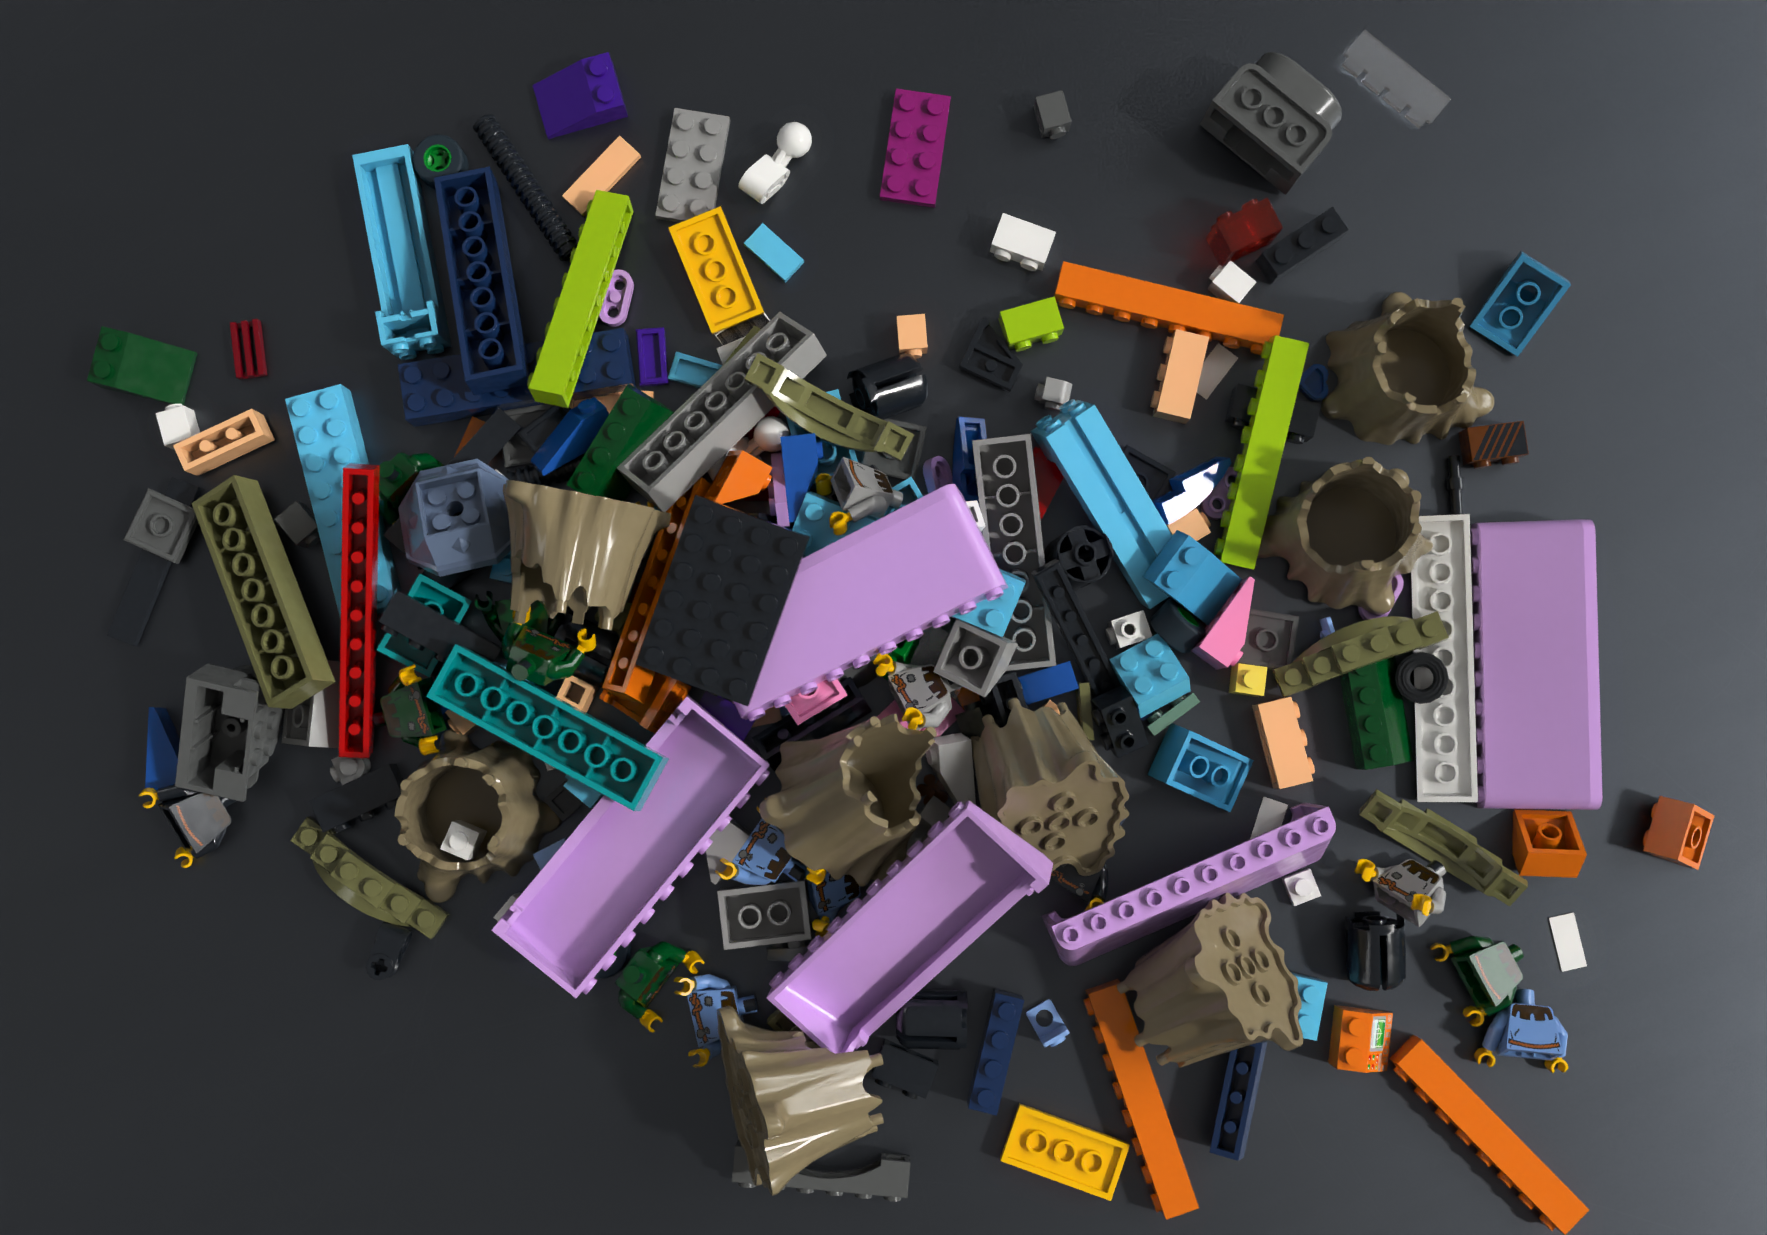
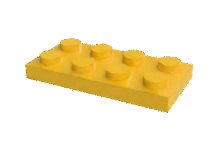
M721 206L668 227L712 335L764 314Z
M1019 1103L1000 1161L1111 1201L1130 1144Z

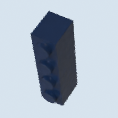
M993 989L968 1093V1109L997 1116L1024 1004V998L1020 994Z
M1267 1041L1230 1051L1209 1153L1237 1161L1244 1158Z

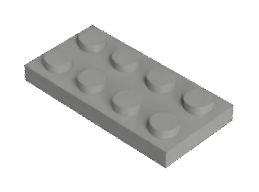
M674 108L655 215L657 219L680 223L715 209L730 126L729 116Z

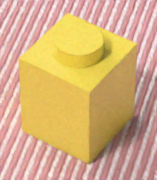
M1235 664L1231 668L1228 693L1255 697L1264 696L1267 667Z

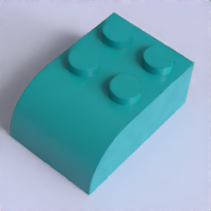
M420 573L407 595L458 623L461 622L472 602ZM387 632L384 633L376 648L377 651L406 666L415 664L414 670L430 677L439 661L434 658V651L426 647L421 651L407 643L410 638L400 633L397 637Z

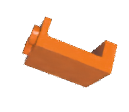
M655 672L644 704L621 699L603 689L599 698L637 721L645 729L656 733L685 699L691 686Z

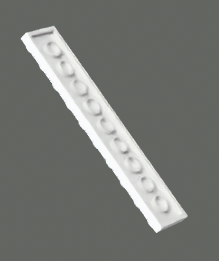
M1470 514L1419 516V523L1422 527L1421 535L1429 539L1433 543V547L1430 552L1417 559L1411 571L1412 619L1438 611L1449 638L1429 647L1413 650V653L1425 652L1433 654L1442 660L1447 668L1449 680L1447 688L1440 698L1431 703H1415L1417 802H1478ZM1426 667L1415 668L1414 687L1417 689L1430 687L1433 683L1432 672Z

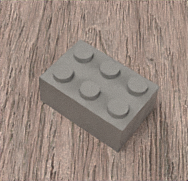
M806 878L798 879L797 882L794 880L777 881L775 883L770 882L767 885L720 888L717 891L724 950L812 939Z

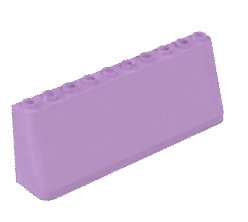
M955 484L945 485L802 559L750 705L745 706L733 701L742 719H749V721L757 720L766 714L765 710L773 706L775 708L783 707L792 701L791 697L799 693L805 695L816 690L818 683L826 679L828 682L834 681L844 675V670L852 666L854 668L862 667L871 661L870 657L878 653L881 655L888 654L897 648L896 644L904 640L910 642L921 637L924 634L923 630L931 626L939 628L950 622L949 617L959 612L961 615L967 614L977 608V603L985 599L992 601L1004 594L1003 590L1009 587L958 487Z
M1590 519L1471 524L1477 808L1598 810L1602 804V761L1595 525Z
M689 695L685 697L646 744L647 747L668 757L669 760L642 810L633 811L603 795L492 929L495 934L575 998L581 992L586 995L598 981L594 976L601 968L606 971L617 958L614 952L621 945L625 948L636 935L633 929L639 922L644 925L654 914L655 910L652 906L658 899L664 901L675 888L671 885L678 875L684 878L694 864L690 862L697 852L701 855L704 854L713 842L710 839L711 835L716 829L720 832L724 830L732 819L729 816L730 812L735 806L741 809L751 797L748 793L750 788L755 783L760 786L770 774L767 770L770 764Z
M968 800L964 804L959 801L948 812L950 816L943 823L937 821L927 833L929 837L922 843L919 840L916 841L906 853L908 856L902 862L896 860L886 872L888 875L882 881L876 879L866 891L867 895L862 900L856 898L846 910L848 913L842 919L839 916L836 917L826 930L828 932L823 937L817 935L808 945V951L804 955L798 953L788 965L789 969L784 974L780 971L772 978L769 983L772 988L766 998L821 1048H827L830 1052L836 1054L853 1052L854 1049H858L860 1046L864 1047L873 1032L1026 894L1030 896L1034 890L1040 893L1050 882L1053 862Z
M1309 803L1298 804L1290 808L1292 819L1289 823L1068 919L1058 916L1055 910L1042 915L1059 958L1069 966L1080 965L1195 915L1205 908L1209 901L1213 899L1218 901L1227 892L1236 897L1318 861L1323 856L1336 830V823L1329 807Z

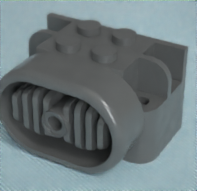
M1268 52L1262 55L1255 64H1245L1234 74L1212 100L1200 125L1286 195L1330 141L1332 130L1342 118V109L1333 93L1298 63L1281 53Z
M208 663L186 678L176 787L241 802L246 800L247 789L257 782L259 769L268 762L269 756L274 752L285 708H271L267 706L252 665H241L231 669Z

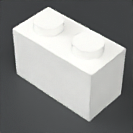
M1003 213L993 238L990 252L994 253V256L999 260L1009 262L1011 259L1021 263V267L1027 270L1036 271L1038 269L1042 271L1056 232Z

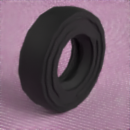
M1425 652L1412 653L1405 657L1397 666L1395 673L1396 687L1401 695L1409 701L1419 704L1431 703L1440 698L1446 690L1449 680L1447 668L1442 660L1433 654ZM1426 667L1432 672L1433 683L1430 687L1417 689L1411 684L1410 674L1413 669Z

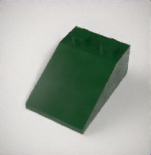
M102 326L87 381L104 389L168 404L184 405L197 353L129 332Z

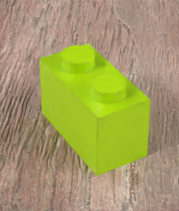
M1055 296L1001 311L998 318L1008 349L1015 348L1016 352L1031 348V344L1042 341L1043 344L1057 341L1059 339L1058 336L1062 335L1064 330Z

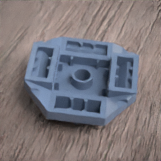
M479 459L420 471L398 507L408 562L439 577L498 564L511 550L508 510L503 494V485L509 479ZM458 512H462V513H461L460 515H458V516H453L454 514H456V513H458Z

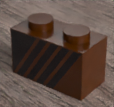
M1524 421L1470 427L1458 433L1463 466L1473 465L1474 469L1491 467V462L1501 461L1502 466L1520 463V458L1529 455Z

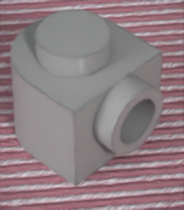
M1046 377L1042 384L1038 383L1034 400H1038L1040 404H1045L1044 408L1047 410L1060 412V406L1070 399L1072 384L1067 381Z
M338 756L331 759L334 766L330 767V773L336 783L341 782L342 785L370 773L371 770L369 758Z

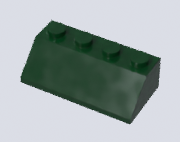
M628 383L568 481L567 486L584 494L625 501L632 490V486L619 472L617 467L659 428L674 411Z
M1395 656L1340 675L1355 766L1359 770L1393 766L1414 761L1403 697L1397 689L1395 682L1397 669Z

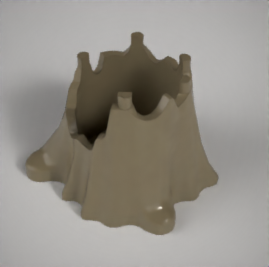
M1394 292L1383 301L1381 317L1368 321H1355L1345 330L1329 332L1326 336V343L1331 350V356L1327 365L1330 370L1336 373L1338 383L1321 403L1323 415L1331 420H1349L1354 427L1356 436L1362 441L1392 445L1399 439H1404L1411 444H1417L1424 434H1433L1442 440L1448 436L1451 428H1469L1474 424L1476 418L1488 414L1494 407V397L1489 390L1474 387L1476 369L1471 365L1473 350L1471 345L1465 340L1463 334L1465 324L1460 318L1466 307L1463 305L1462 299L1429 301L1416 298L1412 300L1406 293Z
M1365 457L1351 463L1337 464L1325 471L1315 481H1303L1300 485L1298 496H1280L1277 499L1276 512L1273 515H1267L1257 558L1274 556L1285 558L1289 563L1287 579L1302 581L1308 588V600L1310 602H1322L1333 609H1342L1355 605L1362 607L1372 614L1383 615L1389 612L1395 603V596L1392 591V578L1400 574L1410 573L1417 559L1432 550L1433 543L1421 535L1422 527L1419 523L1421 493L1409 487L1407 473L1398 468L1387 470L1381 464L1374 461L1372 457Z
M506 480V484L503 485V494L508 510L512 572L510 610L515 611L514 623L525 624L526 613L531 604L538 600L544 606L549 618L554 619L558 612L566 614L568 606L574 611L572 623L582 625L585 613L591 606H598L600 616L598 627L612 630L614 618L619 612H623L637 570L653 535L670 525L671 513L606 497Z
M1013 698L1008 702L1011 712L1004 727L1000 728L995 723L992 715H985L982 718L985 728L982 731L981 737L971 736L970 738L981 809L1053 862L1052 872L1062 864H1071L1082 876L1098 873L1104 867L1106 860L1115 854L1114 842L1125 835V830L1120 825V822L1129 816V812L1124 806L1125 802L1129 799L1125 781L1101 758L1076 718L1069 711L1065 702L1057 704L1060 711L1059 715L1051 707H1040L1036 711H1031L1022 707L1019 699Z
M891 714L881 720L873 716L867 721L821 739L786 741L780 745L782 761L775 771L782 784L781 791L768 796L761 802L759 807L760 815L766 823L782 830L785 837V849L788 854L801 861L811 870H827L835 880L841 879L845 874L851 875L857 884L862 887L866 886L870 880L879 879L882 881L888 875L886 873L896 860L902 862L908 856L906 854L908 841L921 820V815L915 810L921 799L920 792L916 789V777L922 770L921 758L935 743L933 738L936 737L937 732L933 727H928L923 731L907 729L899 723L897 714Z
M451 728L441 735L439 752L432 759L423 761L418 766L417 771L401 782V795L395 807V817L401 823L398 843L406 846L411 853L420 859L417 878L424 883L426 896L431 901L442 903L450 900L456 892L459 881L467 874L475 875L483 884L496 871H504L511 877L516 876L525 863L534 859L533 854L538 852L541 839L561 826L563 821L536 793L541 774L534 765L531 754L515 745H508L500 740L480 749L471 741L468 735H462L461 732L457 734ZM462 820L487 831L475 859L465 860L440 849L452 821Z
M1228 892L1223 894L1218 901L1215 899L1209 901L1191 923L1141 956L1136 961L1135 968L1131 970L1126 979L1117 984L1120 994L1129 990H1135L1138 994L1134 1003V1009L1137 1016L1144 1020L1145 1027L1142 1033L1134 1037L1136 1045L1142 1047L1150 1043L1169 1046L1163 1053L1156 1056V1060L1161 1066L1169 1062H1176L1179 1068L1266 1040L1275 1042L1286 1051H1291L1303 1044V1034L1298 1021V1013L1302 1007L1301 998L1298 993V979L1285 965L1284 950L1273 943L1270 938L1269 924L1271 922V913L1264 901L1258 897L1250 898L1246 893H1242L1237 898H1234Z
M731 1006L717 1009V1029L721 1043L720 1054L726 1072L725 1081L730 1096L731 1110L737 1135L745 1151L749 1172L755 1186L763 1184V1187H767L772 1196L776 1195L792 1177L810 1163L868 1134L877 1132V1125L884 1123L881 1113L868 1115L870 1111L882 1103L881 1097L866 1092L862 1084L867 1072L874 1067L883 1065V1058L880 1053L869 1056L868 1050L835 1054L827 1048H821L808 1035H804L803 1031H770L743 1023L735 1009Z

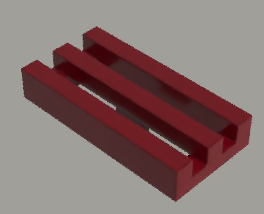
M252 319L249 322L247 320L241 321V323L230 322L236 378L241 380L267 376L261 321L259 319ZM250 328H253L255 350L258 366L257 371H254L253 353L249 331ZM240 330H242L247 372L244 369Z

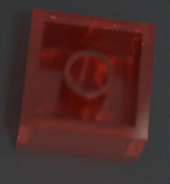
M1268 197L1259 202L1255 198L1242 206V210L1234 214L1232 211H1228L1217 217V222L1211 226L1212 230L1206 237V240L1219 265L1224 267L1229 261L1234 262L1271 244L1283 229V226Z

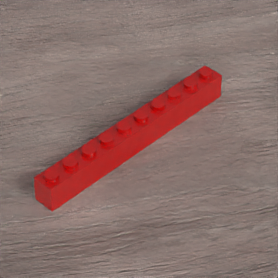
M349 463L343 468L339 757L369 758L374 750L375 724L373 722V712L375 711L380 465Z

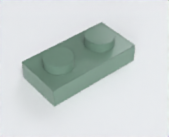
M1194 693L1183 695L1170 702L1172 706L1164 712L1159 709L1147 718L1149 723L1143 728L1149 736H1155L1200 703Z

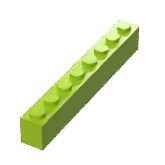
M596 190L593 200L588 202L587 218L585 224H581L579 228L577 248H573L570 256L571 265L568 273L565 272L562 278L563 289L561 295L555 299L552 321L548 322L545 328L546 339L543 347H540L537 351L534 373L531 372L528 378L527 386L536 402L569 408L634 212L627 195Z
M1275 335L1270 338L1269 342L1265 341L1261 358H1264L1265 361L1263 369L1257 371L1254 386L1258 387L1256 398H1251L1247 412L1248 415H1251L1249 427L1244 426L1241 435V443H1244L1242 455H1237L1234 464V471H1237L1235 483L1231 482L1228 489L1227 499L1231 500L1229 510H1224L1221 518L1220 527H1224L1222 539L1217 538L1214 547V555H1217V558L1223 563L1255 569L1309 347L1307 342Z

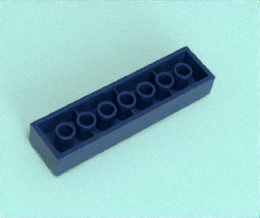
M490 166L435 177V189L465 382L474 396L527 385L530 374L498 183Z
M624 328L593 333L571 398L574 401L622 392L628 383L636 387L629 336ZM544 341L525 344L529 374L535 371L537 351L540 347H543ZM461 354L398 364L405 420L414 427L472 418V416L494 414L498 408L505 411L545 404L534 400L527 385L474 396L465 382Z

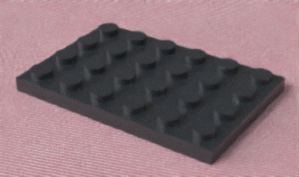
M695 495L636 665L749 706L810 537L705 497Z

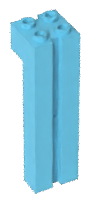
M408 144L352 155L381 305V311L375 312L380 341L385 349L401 360L413 359L417 357L416 354L419 351L427 350L428 354H438L444 352V348L452 347L420 176L414 168V151Z
M1075 399L1069 400L1060 406L1059 409L1061 411L1054 418L1051 415L1043 417L1036 423L1037 427L1030 432L1047 460L1056 463L1094 528L1102 534L1105 533L1109 538L1114 552L1113 559L1140 604L1151 609L1169 596L1142 576L1170 540L1172 534L1095 404L1081 400L1075 401Z

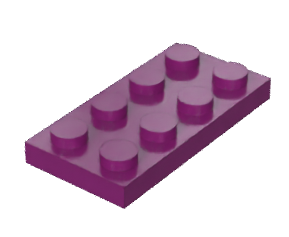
M896 88L880 200L935 208L951 96Z

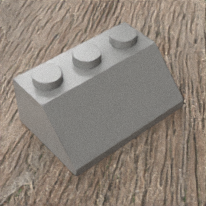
M327 660L336 681L335 683L294 708H285L282 743L309 747L339 748L340 661Z

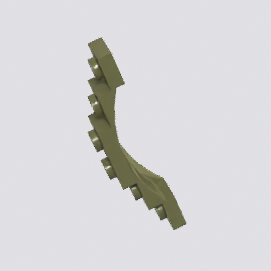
M759 353L756 355L744 378L746 382L762 389L770 401L791 421L807 432L815 433L816 437L832 444L856 451L882 452L901 462L914 437L913 433L892 422L875 417L826 393L785 369L784 366Z
M1438 611L1417 619L1400 616L1373 618L1349 625L1329 634L1306 649L1291 664L1274 669L1273 674L1281 694L1285 698L1372 663L1443 642L1449 636Z
M1378 789L1374 791L1360 808L1359 815L1375 824L1383 833L1430 862L1433 860L1439 861L1450 874L1485 895L1497 898L1508 906H1511L1528 887V881L1504 867L1501 858L1479 846L1476 837L1428 808L1423 812L1404 799L1397 802Z
M311 816L306 817L290 841L311 855L310 858L318 874L335 894L357 910L371 917L395 925L414 927L430 939L435 937L450 915L448 912L428 898H423L373 867L334 836V832H323L317 820Z

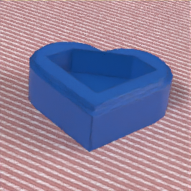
M1314 364L1301 376L1298 390L1312 402H1320L1328 394L1329 389L1326 381L1329 374L1326 367L1321 364Z

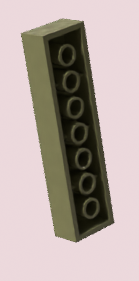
M233 475L194 501L192 506L267 706L271 708L292 709L336 681L257 480Z

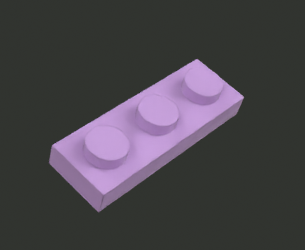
M772 453V465H769L773 467L769 473L772 478L768 485L771 516H777L778 525L782 527L790 526L782 453Z

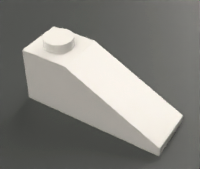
M962 733L933 738L935 743L926 752L927 762L931 765L953 803L956 804L961 801L964 804L969 800L976 805L971 739Z

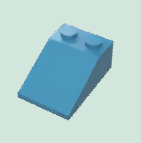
M1520 251L1470 324V327L1518 357L1571 286V283Z
M1176 530L1142 576L1206 625L1211 623L1242 581L1238 575L1191 536Z
M1171 723L1147 775L1231 812L1254 760Z

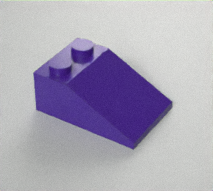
M609 52L581 59L533 85L548 139L628 117Z

